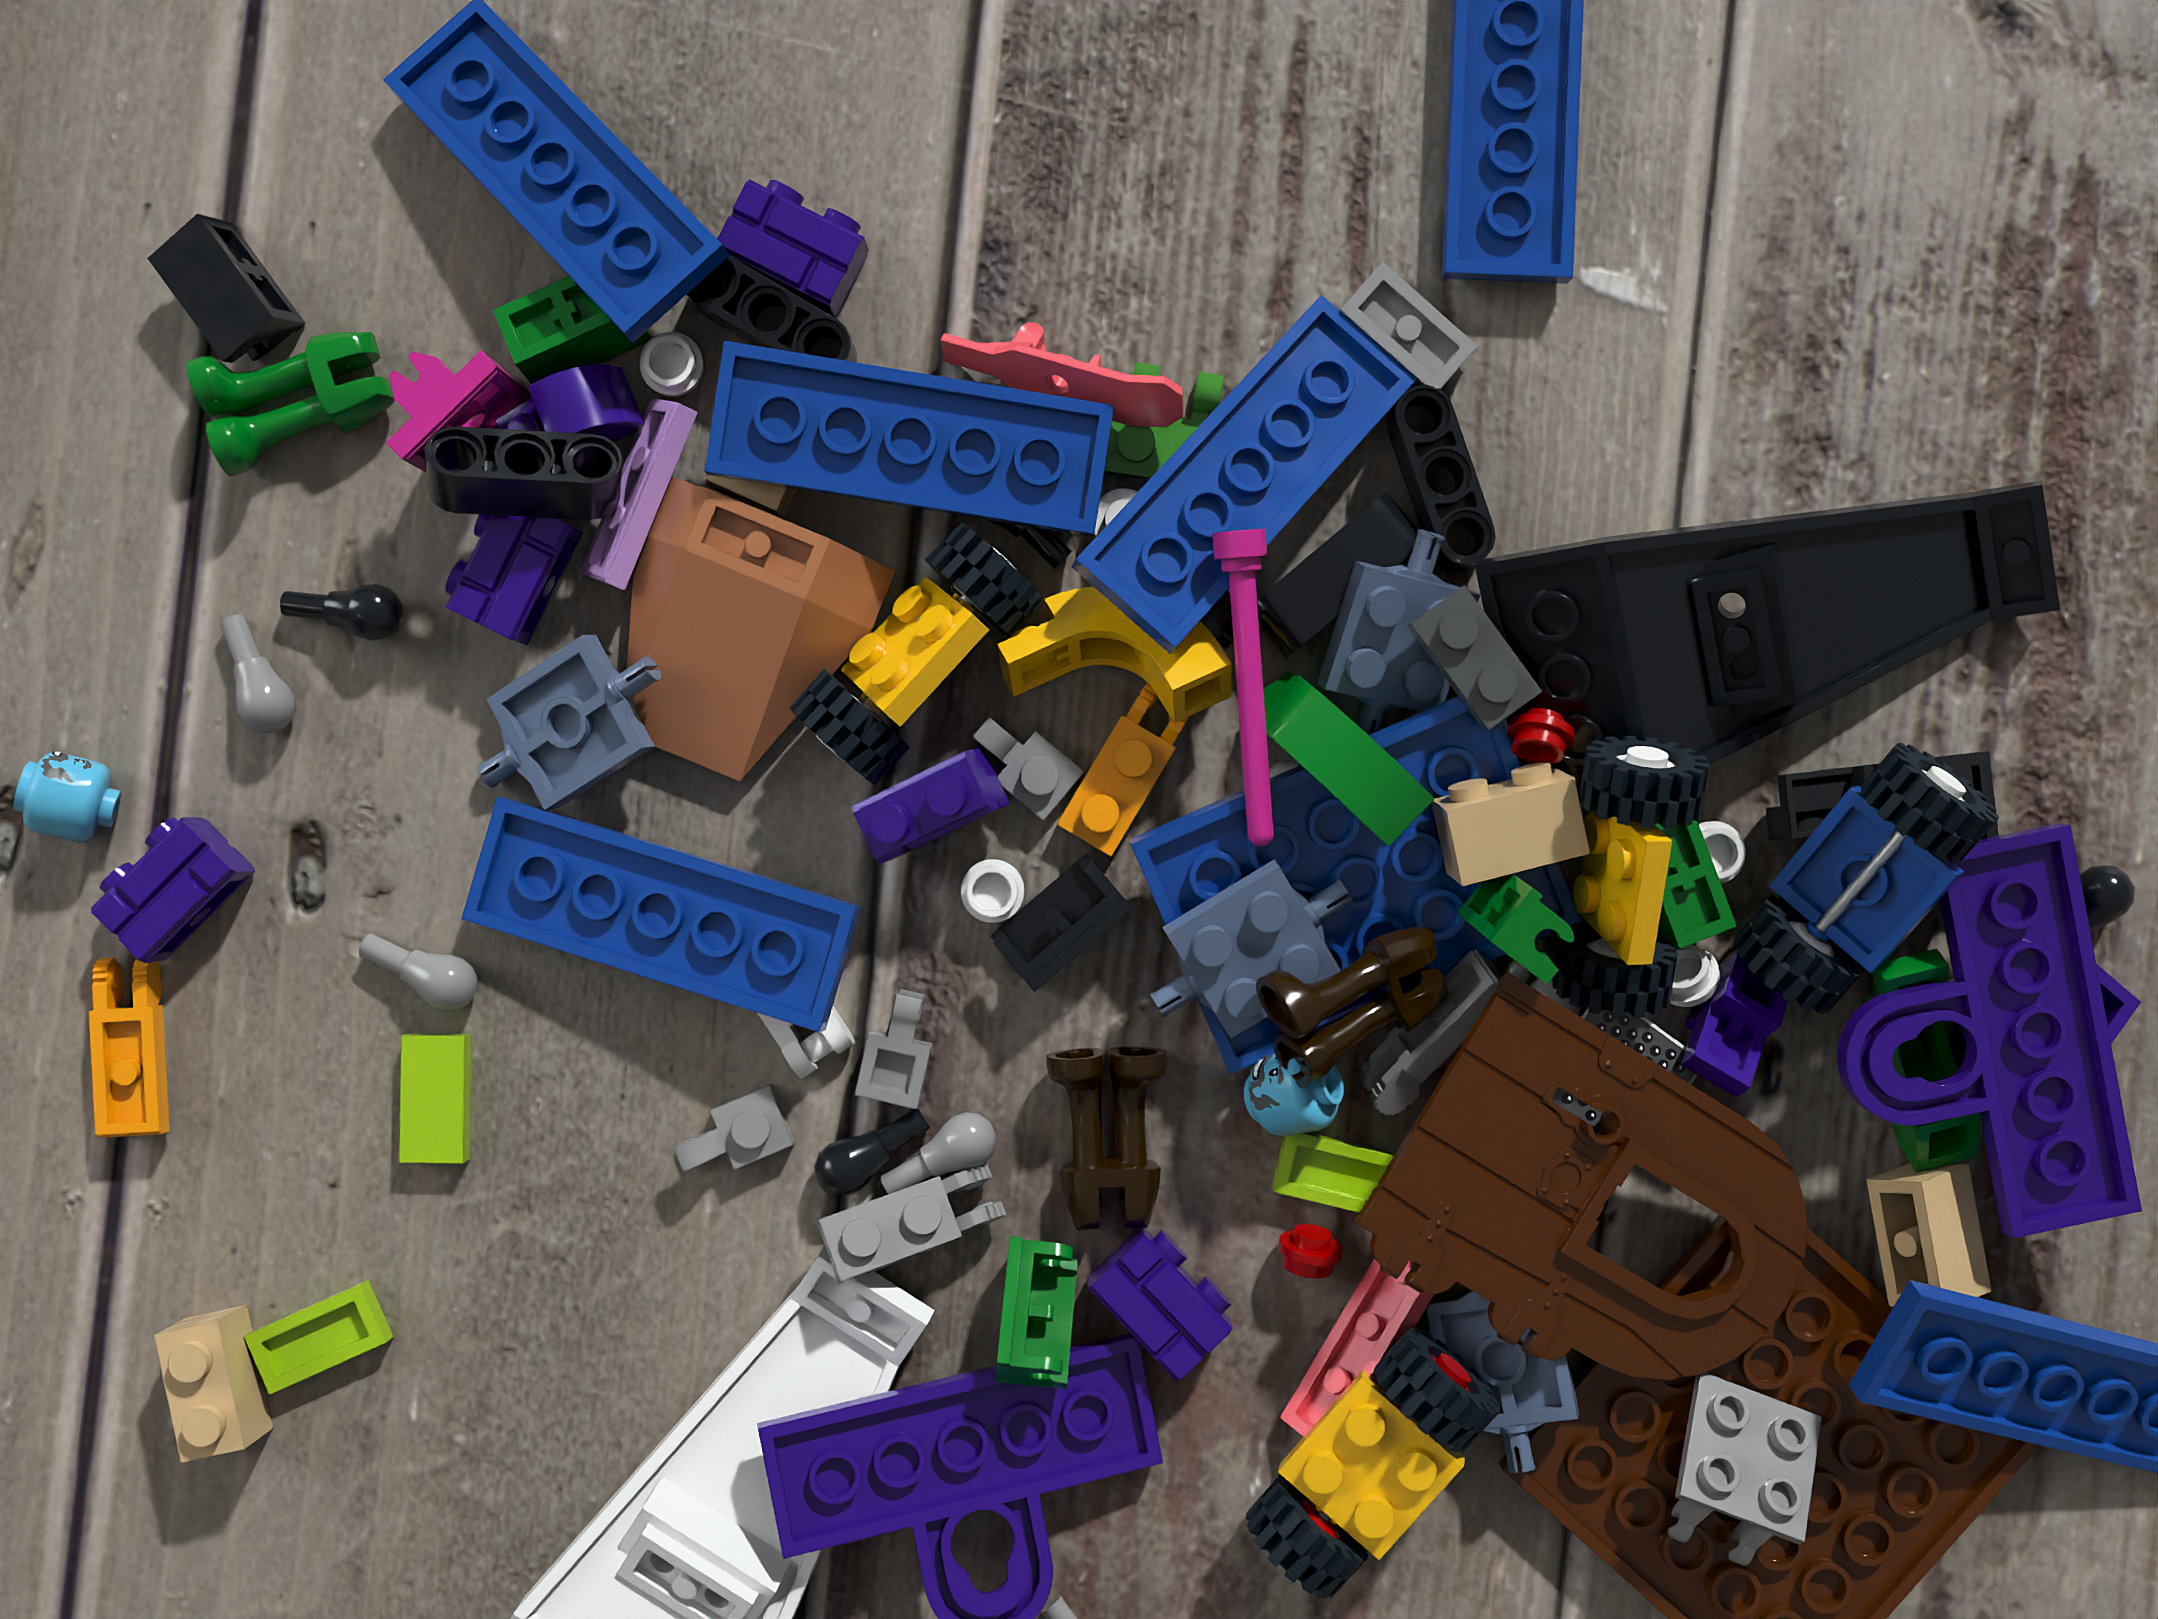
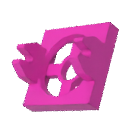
M482 350L456 375L439 358L412 351L408 357L419 372V379L412 382L395 370L389 374L394 399L411 418L385 443L402 460L426 472L425 447L427 440L435 432L443 428L457 426L496 429L498 427L496 420L521 405L529 397L528 394L530 392L516 377Z

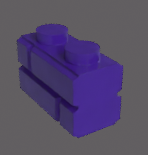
M749 179L745 183L733 207V212L731 216H728L717 239L731 257L824 312L836 317L851 290L852 283L855 282L868 256L869 249L865 238L858 234L861 226L855 220L837 210L827 208L824 215L821 216L801 206L804 197L796 190L779 181L771 179L767 187H764Z
M479 515L474 526V535L479 537V540L469 561L464 558L460 559L451 570L447 579L445 591L451 597L446 608L510 640L528 646L583 532L557 518Z
M983 747L964 751L853 805L852 809L869 848L880 865L972 823L978 818L1009 805V802Z
M173 817L164 821L145 840V844L150 850L134 865L128 862L116 868L99 886L104 895L90 908L91 913L111 933L116 934L119 937L118 940L139 961L150 963L167 960L255 872V868L236 848L230 846L228 840L209 821L203 818L182 817L178 821Z
M1138 1228L1114 1253H1111L1088 1276V1289L1177 1382L1189 1373L1202 1360L1203 1356L1209 1354L1230 1334L1233 1327L1230 1317L1225 1311L1232 1304L1208 1277L1205 1276L1197 1283L1184 1270L1181 1265L1188 1257L1166 1232L1161 1230L1153 1237L1146 1228Z

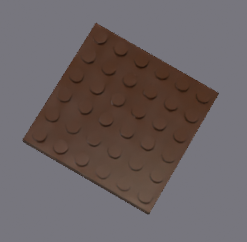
M1718 1215L1656 1286L1665 1292L1678 1296L1706 1289L1709 1286L1708 1284L1723 1270L1728 1251H1730L1732 1246L1727 1221L1721 1215ZM1808 1227V1240L1805 1256L1802 1261L1801 1276L1785 1310L1770 1329L1764 1333V1336L1736 1359L1706 1372L1707 1374L1822 1417L1805 1542L1796 1544L1773 1535L1755 1551L1751 1562L1743 1566L1731 1561L1728 1556L1729 1552L1739 1545L1740 1541L1732 1539L1731 1535L1735 1527L1742 1520L1715 1510L1695 1526L1687 1542L1683 1543L1669 1537V1529L1675 1526L1679 1518L1672 1516L1671 1513L1676 1503L1680 1500L1675 1498L1695 1376L1678 1377L1672 1380L1631 1377L1590 1359L1573 1378L1579 1409L1578 1419L1546 1422L1528 1431L1533 1462L1536 1468L1523 1473L1521 1466L1519 1473H1509L1507 1470L1506 1454L1498 1462L1501 1469L1668 1619H1887L2041 1446L1859 1402L1849 1383L1892 1311L1893 1306H1889L1888 1299Z

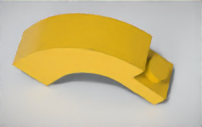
M1093 586L1073 589L1045 598L1047 622L1039 626L1021 628L1011 638L997 644L1002 677L1013 697L1070 671L1092 665L1116 666L1140 676L1153 688L1174 723L1231 697V662L1218 641L1201 621L1175 650L1169 654Z

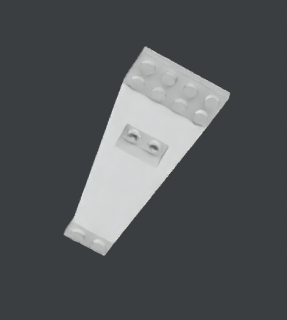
M824 1245L796 1289L531 1588L510 1619H794L823 1549L783 1559L757 1423L890 1391L903 1359L927 1326L935 1310L875 1272L838 1284Z

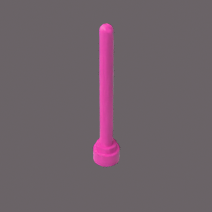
M1265 528L1212 533L1214 560L1221 559L1222 572H1228L1247 833L1250 842L1260 847L1268 845L1274 836L1255 570L1262 569L1261 556L1267 555Z

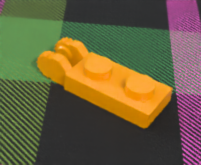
M1147 682L1127 716L1121 715L1057 823L1060 827L1111 857L1176 749L1172 744L1189 718L1187 717L1174 723L1169 716V723L1160 737L1139 726L1138 724L1146 710L1152 708L1158 698L1153 688Z
M99 958L93 964V1010H89L95 1135H97V1138L160 1135L170 1132L163 1005H159L163 993L162 972L159 961L144 963L135 958L136 960L133 962L132 968L133 1007H119L124 993L121 980L122 968L119 965L120 962H117V958Z

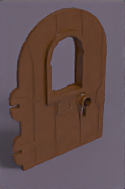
M1507 972L1414 1122L1413 1128L1410 1129L1386 1168L1377 1187L1374 1188L1355 1219L1359 1226L1373 1233L1370 1249L1372 1257L1380 1264L1382 1272L1397 1279L1402 1274L1409 1260L1415 1263L1405 1276V1285L1419 1293L1429 1292L1437 1294L1447 1291L1455 1282L1462 1284L1490 1300L1487 1314L1489 1323L1497 1331L1498 1338L1514 1346L1520 1341L1526 1328L1531 1329L1521 1348L1524 1353L1531 1357L1552 1361L1564 1357L1573 1348L1599 1364L1631 1377L1672 1380L1678 1377L1704 1374L1736 1359L1759 1341L1785 1310L1801 1276L1802 1261L1805 1256L1808 1240L1806 1203L1793 1167L1775 1141L1751 1121ZM1558 1087L1602 1112L1600 1121L1595 1126H1592L1552 1102L1551 1099ZM1635 1164L1721 1215L1727 1221L1732 1246L1730 1251H1728L1723 1270L1708 1284L1709 1286L1706 1289L1684 1296L1665 1292L1586 1245L1599 1224L1597 1218L1602 1212L1605 1202L1611 1197L1617 1185L1622 1186Z

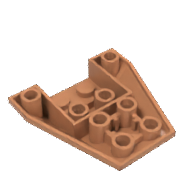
M671 477L633 570L627 669L640 661L642 657L648 656L657 664V667L652 670L661 671L662 677L659 681L652 683L633 696L636 711L655 747L742 782L797 719V716L789 708L792 703L824 669L834 676L849 659L853 646L863 636L873 631L897 572L832 539L711 489Z

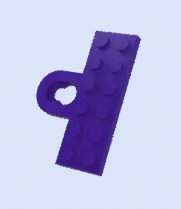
M2057 823L1981 839L1961 862L1957 861L1955 863L1964 873L1939 900L1954 978L1884 993L1860 1006L1847 1021L1838 1042L1837 1065L1841 1081L1848 1094L1859 1106L1883 1120L1899 1125H1922L1981 1112L1980 1119L2001 1230L2011 1238L2141 1212L2142 1208L2071 825ZM1937 1021H1952L1962 1031L1966 1041V1056L1961 1067L1952 1076L1940 1081L1929 1082L1919 1076L1903 1078L1895 1071L1893 1066L1895 1049L1901 1043L1915 1039L1926 1026Z
M1131 1333L1070 1347L1067 1389L996 1382V1365L757 1423L783 1559L912 1527L924 1590L928 1602L938 1619H1035L1048 1599L1053 1581V1562L1039 1494L1163 1463L1139 1342ZM976 1510H991L1001 1514L1008 1521L1013 1537V1546L1006 1559L1007 1576L1005 1581L998 1589L990 1592L980 1591L971 1584L968 1571L954 1559L951 1552V1536L955 1526L965 1515Z

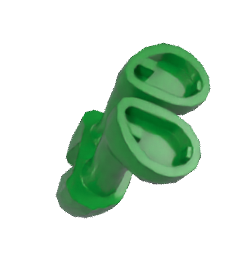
M341 332L313 336L309 339L305 352L279 363L251 371H232L212 356H202L189 360L186 363L189 383L195 397L204 411L215 419L206 423V433L218 464L228 476H234L250 470L265 450L309 429L334 422L343 433L352 432L383 413L395 401L389 381L385 377H366L335 385L333 377L361 370L378 362L380 354L375 335L372 332ZM314 385L317 393L304 400L269 412L249 417L235 416L253 406Z

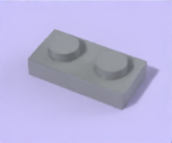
M1384 262L1375 269L1340 309L1346 317L1417 378L1414 382L1417 386L1430 385L1441 389L1478 347Z

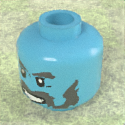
M52 751L42 757L38 763L29 761L26 764L17 785L13 806L14 810L23 812L24 824L30 830L84 843L93 837L99 825L112 827L119 810L122 791L111 789V772L106 765Z
M1275 1053L1258 1059L1245 1082L1244 1100L1250 1116L1273 1135L1284 1137L1319 1131L1331 1124L1344 1095L1343 1080L1337 1068L1333 1066L1323 1078L1304 1089L1298 1087L1291 1076L1299 1073L1301 1070L1300 1065L1294 1058L1289 1061L1288 1068L1285 1070L1278 1063Z

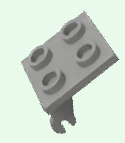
M1707 1373L1696 1375L1675 1498L1680 1500L1676 1503L1671 1513L1672 1516L1679 1518L1675 1526L1669 1529V1537L1683 1543L1687 1542L1695 1526L1715 1510L1742 1520L1735 1527L1731 1535L1732 1539L1740 1541L1739 1545L1731 1550L1728 1556L1731 1561L1743 1566L1751 1562L1755 1551L1773 1535L1796 1544L1805 1542L1822 1417Z

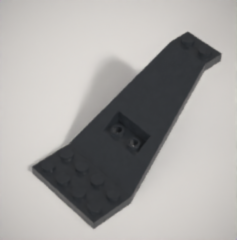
M2042 480L1968 493L1608 536L1480 559L1474 565L1484 612L1542 690L1541 693L1506 717L1508 728L1513 717L1525 714L1526 711L1533 708H1545L1559 713L1564 718V721L1572 726L1575 731L1573 746L1565 751L1564 758L1560 762L1550 765L1551 769L1557 768L1575 778L1578 797L1580 794L1587 745L1590 746L1594 740L1603 741L1604 737L1613 736L1623 741V736H1635L1638 741H1646V737L1656 738L1660 744H1666L1671 741L1680 744V750L1692 748L1698 751L1697 756H1705L1708 759L1707 763L1711 765L1991 620L2060 610ZM1728 593H1736L1744 599L1745 608L1738 612H1730L1722 606L1721 597ZM1738 656L1750 657L1756 663L1757 669L1749 674L1739 673L1734 669L1732 660ZM1517 757L1520 766L1534 764Z

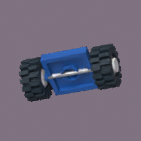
M1898 743L1861 785L1862 788L1860 786L1851 787L1770 883L1769 887L1781 897L1777 899L1775 896H1771L1766 899L1735 936L1734 946L1739 948L1737 951L1741 959L1750 962L1747 967L1754 974H1761L1765 978L1763 982L1772 990L1774 987L1781 990L1784 999L1791 1003L1796 999L1800 1007L1807 1011L1814 1009L1818 1014H1824L1826 1011L1829 1012L1864 973V969L1872 973L1885 963L1961 877L1964 871L1955 863L1957 861L1961 862L1998 821L1999 816L1995 814L1996 809L1994 806L1985 802L1987 798L1980 791L1973 790L1970 787L1972 783L1964 777L1959 778L1952 772L1953 769L1944 762L1939 764L1931 754L1925 751L1921 753L1912 745L1908 744L1905 746L1903 743Z

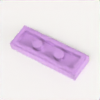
M655 398L649 401L643 416L645 425L638 428L622 467L619 505L612 514L601 518L581 567V574L616 588L626 589L698 413L697 411L677 402Z

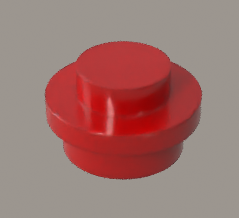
M1533 708L1526 711L1525 714L1517 715L1511 719L1508 736L1512 740V752L1517 757L1531 763L1555 764L1560 762L1564 758L1565 751L1573 746L1575 731L1571 725L1564 721V718L1559 713L1545 708Z
M1314 1224L1296 1225L1294 1230L1280 1235L1278 1250L1283 1255L1282 1266L1295 1275L1313 1279L1330 1276L1333 1271V1265L1341 1261L1343 1251L1342 1245L1332 1238V1233L1328 1229Z

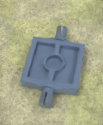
M1418 529L1417 538L1407 566L1381 567L1355 561L1319 673L1317 683L1325 690L1355 696L1362 701L1356 724L1368 735L1381 729L1387 709L1409 708L1425 711L1444 703L1450 687L1449 682L1408 628L1409 624L1462 587L1443 582L1432 573L1445 537L1430 531ZM1467 588L1478 602L1480 594L1471 588Z
M581 635L486 699L501 726L505 748L494 757L478 765V774H487L481 780L487 786L494 788L518 771L530 782L544 810L558 809L655 747L636 711L633 696L661 679V671L652 670L657 667V664L650 657L644 656L640 661L619 673L613 668L597 636Z
M1272 860L1163 926L1166 935L1179 954L1180 967L1184 975L1154 993H1150L1164 1018L1169 1013L1198 997L1201 1003L1214 1011L1230 1039L1268 1017L1257 995L1256 982L1260 977L1272 971L1283 970L1291 973L1305 984H1311L1341 971L1325 944L1323 927L1320 922L1346 906L1352 905L1354 902L1339 879L1331 886L1306 900L1302 894L1291 887L1280 866L1275 860Z
M1472 1290L1458 1297L1430 1300L1426 1310L1430 1333L1435 1342L1439 1339L1447 1345L1449 1352L1453 1355L1456 1352L1464 1359L1462 1363L1468 1369L1473 1368L1480 1376L1478 1380L1488 1385L1493 1392L1491 1396L1496 1398L1499 1403V1414L1483 1431L1497 1435L1502 1434L1508 1472L1519 1473L1521 1466L1523 1473L1534 1470L1536 1467L1533 1462L1528 1431L1546 1422L1578 1419L1579 1416L1568 1353L1564 1357L1552 1361L1543 1358L1535 1359L1524 1353L1521 1348L1523 1341L1531 1330L1528 1327L1521 1336L1520 1341L1514 1346L1498 1338L1497 1331L1489 1323L1487 1314L1490 1300Z

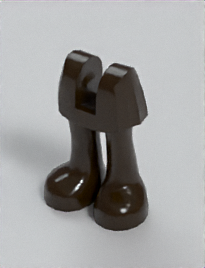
M1426 926L1411 927L1374 938L1364 946L1362 957L1340 972L1315 983L1305 984L1291 973L1283 970L1272 971L1257 979L1256 990L1262 1008L1269 1019L1282 1030L1273 1037L1274 1053L1278 1063L1285 1070H1287L1288 1063L1292 1058L1300 1065L1301 1070L1299 1073L1291 1075L1298 1087L1305 1089L1319 1081L1331 1070L1340 1057L1377 1029L1393 1022L1399 1029L1410 1032L1445 1000L1449 992L1443 973L1437 969L1424 968L1437 957L1436 943L1431 929ZM1370 992L1372 996L1370 1000L1345 1015L1318 1026L1332 1014Z
M1121 1046L1109 1049V1068L1113 1088L1115 1155L1104 1156L1101 1107L1104 1067L1103 1050L1099 1048H1077L1047 1054L1046 1069L1049 1078L1066 1088L1071 1108L1073 1156L1072 1162L1062 1166L1060 1179L1063 1194L1077 1231L1100 1229L1102 1194L1099 1193V1188L1123 1187V1192L1120 1193V1200L1124 1211L1125 1228H1148L1159 1190L1161 1167L1156 1162L1147 1159L1145 1101L1148 1085L1165 1075L1167 1051L1159 1048Z

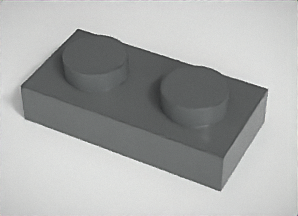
M1465 585L1408 625V628L1484 732L1490 730L1542 692Z

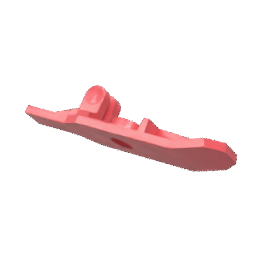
M1037 323L1022 325L1012 342L977 343L946 333L940 339L944 362L995 376L1013 389L1114 405L1112 421L1128 426L1168 427L1183 417V388L1167 377L1128 375L1103 368L1101 356L1097 354L1092 357L1089 363L1064 354L1047 352L1044 345V330Z

